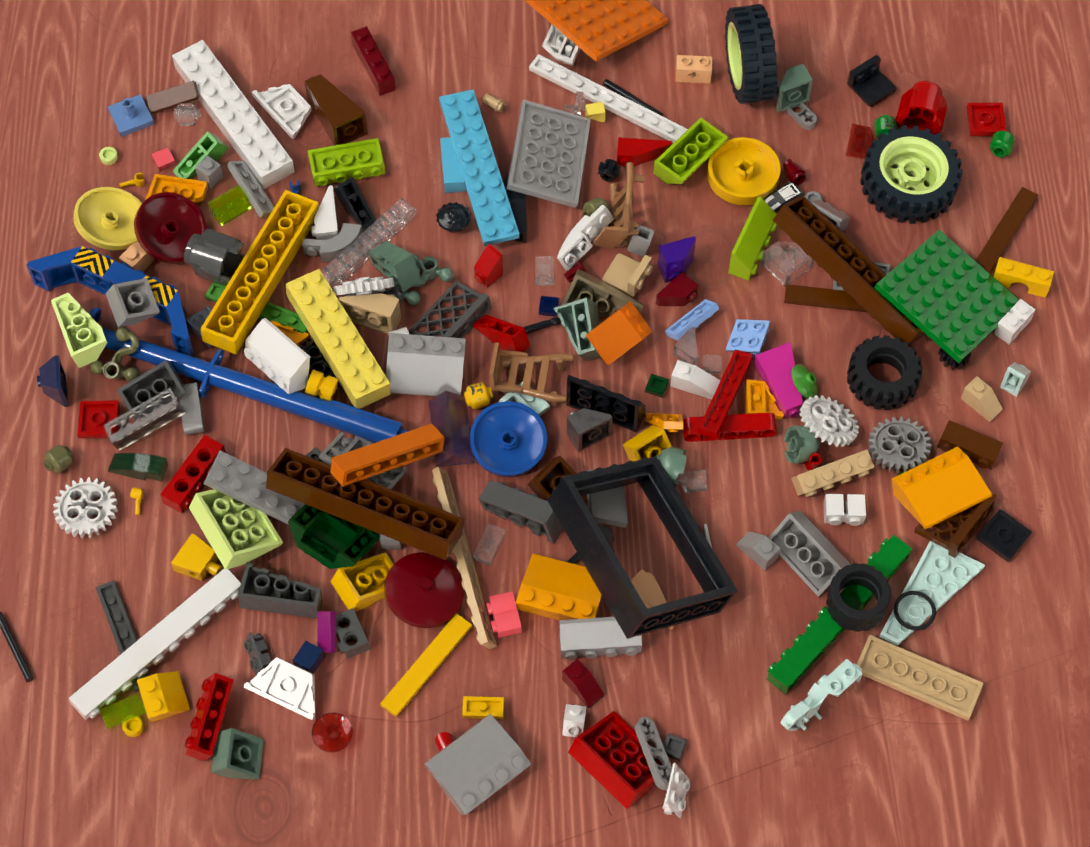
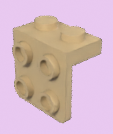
M617 254L604 274L602 281L634 297L637 291L642 288L646 276H649L653 269L651 265L652 258L645 255L641 262H638L623 254Z

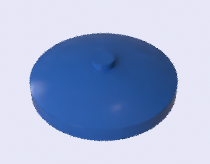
M505 401L487 407L476 417L470 432V447L478 464L486 471L501 477H516L534 469L543 458L547 446V431L542 419L533 409L518 402Z

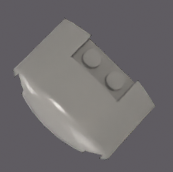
M341 432L320 454L319 458L323 463L331 465L332 457L373 444V442L356 435L354 439L345 438V433ZM398 467L366 478V480L392 490L406 474L407 469L401 470Z

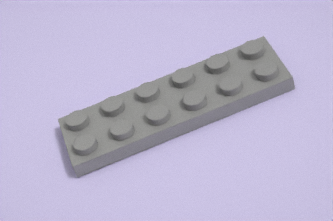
M221 450L203 483L286 524L305 505L266 489V472Z

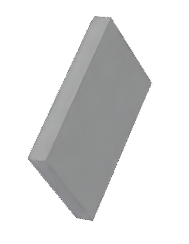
M624 486L587 495L588 509L596 522L623 528L628 525Z

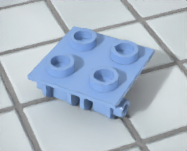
M736 319L725 350L735 351L736 349L750 352L753 354V358H755L757 354L761 353L760 351L766 341L765 336L769 332L768 328L771 321Z

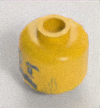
M483 382L468 386L466 392H464L467 406H471L472 409L476 410L488 406L490 398H493L490 387H486Z

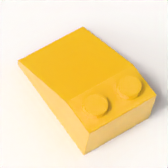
M385 552L361 560L354 566L338 568L330 582L347 609L354 608L356 612L367 608L385 597V581L389 570L394 564Z

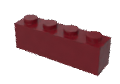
M368 27L352 31V45L379 96L395 91V78Z

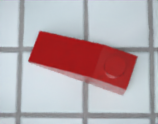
M618 137L617 163L619 166L626 167L627 163L632 162L634 166L658 159L672 145V141Z
M486 314L473 324V327L494 344L495 342L499 343L501 350L524 352L530 347L526 330L523 327Z

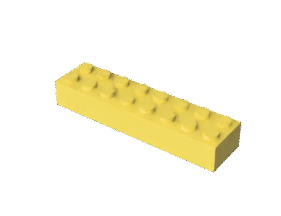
M320 269L286 283L288 299L336 378L339 379V383L353 406L361 409L389 396L390 382Z

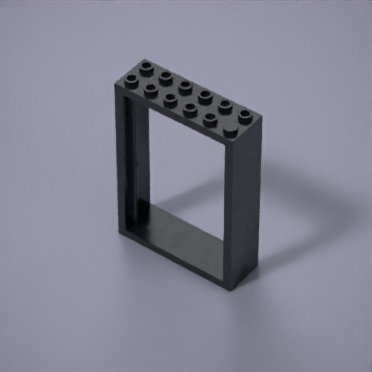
M656 456L651 458L644 457L637 461L630 460L620 465L613 464L606 468L599 467L593 471H582L575 475H565L560 479L559 484L553 489L552 494L547 500L627 639L720 613L738 591ZM639 483L704 593L646 608L615 555V551L612 550L581 496Z

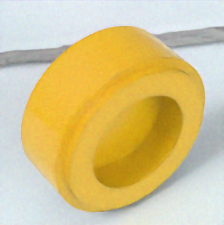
M133 715L123 721L122 728L127 736L137 737L143 732L144 724L140 717Z

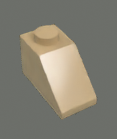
M976 376L964 388L961 399L989 422L1003 410L992 388Z

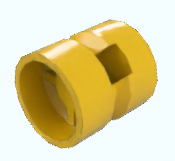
M313 370L306 385L305 393L313 396L320 395L321 399L330 402L336 391L339 379L329 375L324 377V373Z

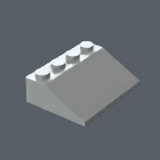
M389 333L386 377L390 382V393L461 398L466 339Z
M491 714L424 763L460 815H467L531 765L520 747Z

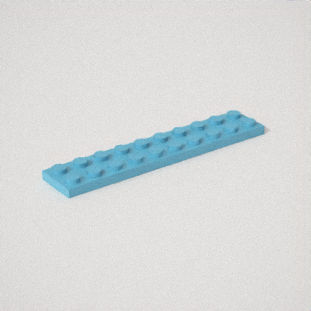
M474 90L440 96V106L483 245L487 246L520 238Z

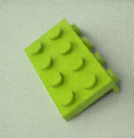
M378 138L308 150L314 186H325L337 182L343 183L352 177L353 179L360 180L365 177L386 174Z

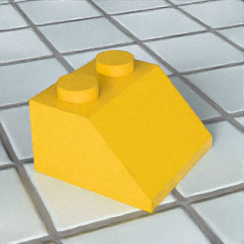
M655 425L650 426L622 444L629 460L637 461L644 457L659 456L662 450L672 447L665 430Z
M179 671L156 673L137 680L145 710L151 723L190 710Z

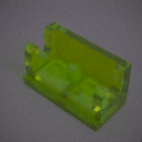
M239 185L208 202L210 213L220 226L252 209L247 195Z
M137 693L100 709V713L107 729L146 713V710Z

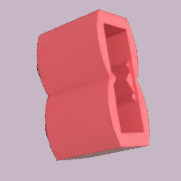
M513 592L489 596V603H486L488 615L492 614L494 621H491L493 633L497 632L498 638L522 633Z

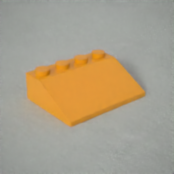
M958 446L892 478L893 495L925 529L992 497L991 491L970 458Z
M532 554L520 586L516 607L517 610L555 620L597 618L603 596L586 567Z

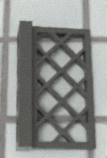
M455 281L408 330L409 334L463 338L473 328V324L491 309L490 298L484 293L480 295L460 282ZM457 288L463 291V294L453 296V292ZM468 298L477 299L474 303L467 304L466 301ZM464 299V305L454 306L453 301ZM451 301V307L441 308L444 302ZM465 310L462 316L455 317L454 311ZM452 312V317L442 319L441 313ZM439 314L438 320L429 321L431 315ZM453 322L450 328L443 329L444 323ZM440 324V330L430 331V326ZM427 326V332H417L420 327Z

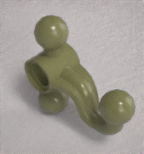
M120 327L116 331L117 339L121 342L130 339L132 341L131 346L119 349L113 356L112 362H108L105 365L100 360L92 362L90 370L95 375L104 373L107 378L113 380H122L125 377L128 382H131L139 377L140 373L136 368L126 370L121 364L122 357L132 354L138 349L139 339L127 327ZM116 367L117 373L113 376L112 370Z

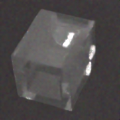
M536 256L535 285H554V257Z

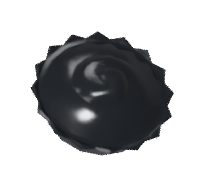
M449 202L438 209L436 221L444 230L457 233L469 225L471 213L464 204Z

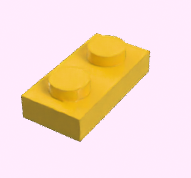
M463 696L462 718L484 719L491 714L495 719L503 720L504 697Z

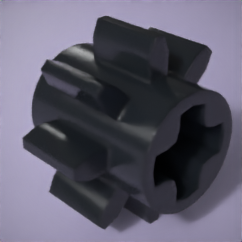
M606 159L605 163L600 162L598 174H600L601 179L610 182L613 178L618 179L620 166H618L615 160Z

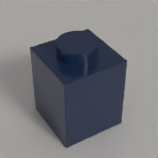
M305 641L294 657L293 664L314 674L324 659L323 649Z

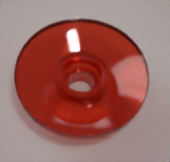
M331 712L322 715L315 721L312 728V738L315 745L325 752L343 750L349 745L353 737V727L350 720L340 713ZM332 732L337 733L334 738H331L329 735Z

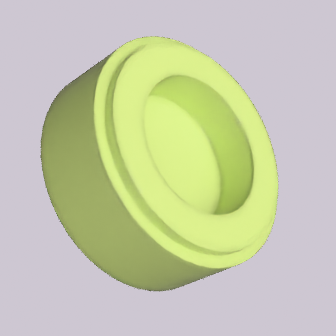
M105 147L99 153L100 160L105 165H112L118 160L117 151L113 147Z

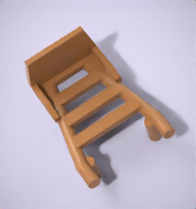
M632 162L626 164L627 179L625 187L619 192L617 191L616 183L610 184V200L614 220L609 226L603 228L593 240V245L608 249L626 247L629 245V242L624 240H627L630 235H638L639 233L638 230H634V228L639 227V224L632 222L634 182L644 183L645 176L634 174V164Z
M495 342L489 373L491 390L499 393V391L503 393H520L551 401L553 407H557L559 402L567 403V395H558L555 391L546 393L545 388L550 362L556 361L558 372H563L565 370L564 361L573 362L574 354L558 353L528 357V353L501 350L500 344ZM541 363L537 390L531 389L534 364ZM526 364L523 385H516L519 365ZM504 367L510 370L508 382L501 381Z

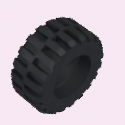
M884 335L882 338L880 336H873L872 340L870 338L864 340L862 344L855 348L850 358L847 370V383L850 385V391L856 393L855 398L859 401L863 400L864 405L868 407L872 405L874 409L878 410L880 408L891 410V407L897 409L902 406V403L907 404L916 394L922 375L921 359L919 356H916L917 351L914 348L911 349L909 347L910 344L906 341L903 343L900 341V338L895 337L893 339L888 335ZM885 363L897 369L901 378L894 382H882L875 379L867 368L873 364Z

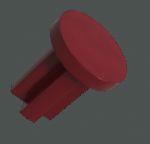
M579 261L576 262L575 267L563 274L569 283L572 282L578 269L586 272Z

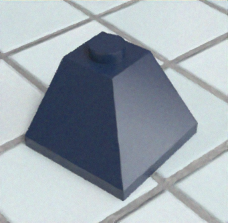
M57 355L39 368L40 376H37L38 387H42L44 394L62 406L69 407L66 373Z

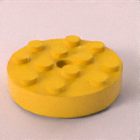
M746 137L727 140L709 158L707 170L709 185L716 195L729 203L754 205L758 197L764 199L774 192L778 186L780 177L779 159L768 145L759 140Z

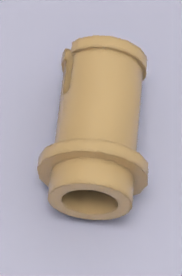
M486 93L482 99V103L493 108L495 112H502L506 106L503 99H497L489 93Z

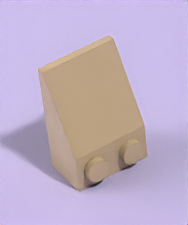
M379 293L344 296L338 299L354 324L388 334V332L396 330L401 320L400 301L393 295Z

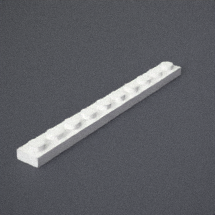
M539 54L529 66V71L593 103L603 102L605 109L668 141H672V143L688 130Z

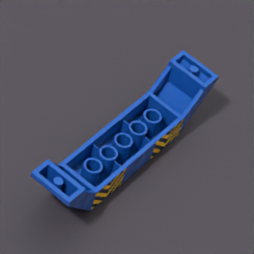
M84 246L29 261L26 265L34 285L49 292L52 288L78 282L106 295L105 293L113 284L147 278L160 311L159 314L152 317L172 326L170 333L177 352L194 356L179 291L175 286L166 285L156 277L151 278L141 270L136 271L125 263L114 261L112 257L101 255L95 249H88Z

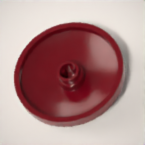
M161 192L147 198L138 208L134 219L135 235L144 251L156 260L169 264L184 263L185 249L191 236L195 233L201 235L207 229L205 217L198 206L187 197L173 192Z
M425 552L409 554L399 559L389 570L384 585L385 599L390 610L401 621L418 628L438 627L449 622L458 613L464 599V588L461 583L462 577L448 560Z

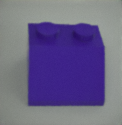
M695 236L660 245L658 267L665 283L673 281L682 272L686 273L694 259Z

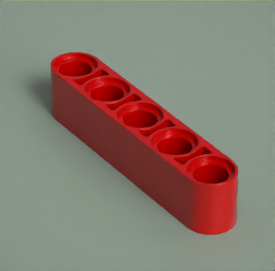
M768 412L727 415L717 438L698 433V428L704 416L683 419V436L687 442L767 438L777 434L775 414Z

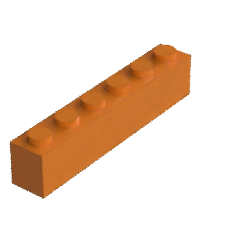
M429 424L332 457L330 473L343 487L443 452L445 437L433 424Z

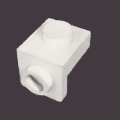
M566 704L563 736L577 737L583 733L586 715L585 706Z

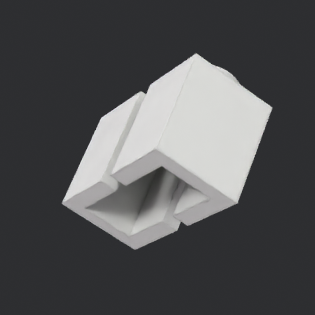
M1020 299L1010 309V312L998 322L994 334L1007 344H1010L1019 335L1020 331L1031 322L1036 309Z
M825 494L823 502L824 523L834 526L840 525L842 522H846V524L851 526L864 524L866 517L865 495L847 494L844 514L843 494Z

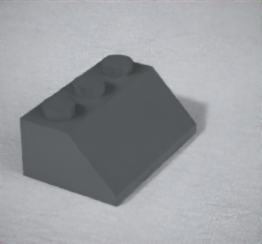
M168 360L163 361L117 389L136 423L186 393L179 375Z

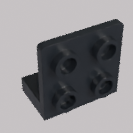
M878 55L873 56L851 70L847 85L869 107L896 91V87L879 71L881 58Z

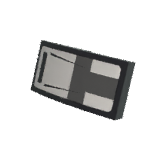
M791 181L772 192L763 200L777 214L784 204L804 194Z

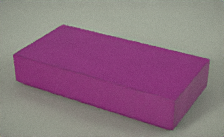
M336 611L317 612L318 647L323 649V652H336Z

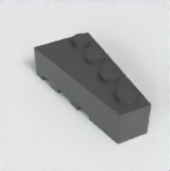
M490 480L479 497L484 510L505 520L509 517L515 525L521 528L525 525L532 530L533 534L547 536V541L553 544L563 529L548 501L540 499L535 494L529 495L518 488L513 489L507 487L502 482Z
M249 562L246 563L238 593L240 608L317 619V612L321 611L323 603L321 589L300 581L294 582L284 575L280 574L278 576L270 573V570L254 567Z

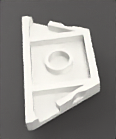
M290 84L268 88V91L263 92L252 91V96L294 139L312 111L311 106Z
M275 658L269 663L268 667L262 669L255 678L244 685V688L311 720H315V674L281 658Z

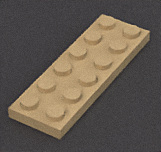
M869 635L857 662L863 676L967 721L970 719L984 684L872 635Z

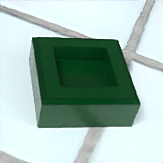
M651 374L645 388V393L663 398L669 379Z

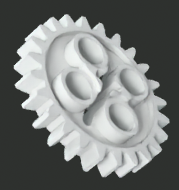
M382 276L356 278L354 281L342 282L343 285L333 286L335 295L354 296L385 291V288L395 286L393 278L384 279Z
M817 395L814 397L810 396L800 408L801 413L799 415L802 417L801 421L806 423L804 427L810 428V432L815 433V438L820 437L821 442L826 440L829 445L834 443L836 447L839 444L842 447L845 445L849 446L859 433V426L856 425L858 421L853 419V414L848 413L850 410L844 409V404L838 405L837 400L831 401L830 397L825 399L823 395L820 398Z
M88 477L86 482L80 478L78 484L73 480V486L71 487L66 484L67 490H60L61 497L56 496L55 499L58 503L53 504L55 509L53 514L60 529H64L66 534L72 531L73 537H76L79 533L81 539H83L85 534H88L89 538H91L92 532L99 535V529L106 531L105 525L111 526L110 519H116L114 512H118L116 506L118 502L111 487H106L104 481L99 484L97 478L92 482L90 477ZM100 497L98 501H93L95 498ZM78 514L77 517L71 518L73 515ZM93 515H98L95 519H90Z

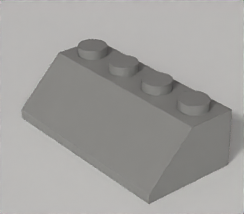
M801 511L789 513L768 537L780 547L779 555L818 597L829 590L832 578L836 575L837 571L844 568V566L851 565Z
M615 617L559 620L561 658L574 660L577 657H586L591 659L601 655L615 657L618 654L633 656L641 653L642 636L627 639Z

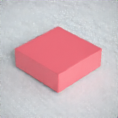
M168 147L152 154V158L159 171L176 164Z

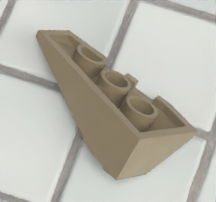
M580 269L577 270L562 302V305L588 298L597 304L598 317L600 318L609 317L617 309L630 301L639 313H641L644 306L604 281Z

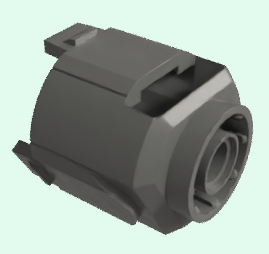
M206 229L201 235L195 233L191 236L185 249L184 261L192 266L194 273L199 277L227 286L245 255L241 254L243 243L237 238Z

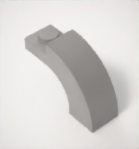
M343 223L340 233L328 240L303 238L304 254L320 256L321 262H333L343 259L358 247L363 235L362 226L360 224Z

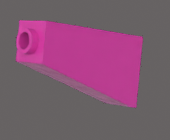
M789 342L757 354L754 361V366L760 377L766 382L770 393L776 400V406L779 411L783 412V419L797 417L801 413L800 408L803 405L802 396L792 379V368L795 366V361Z

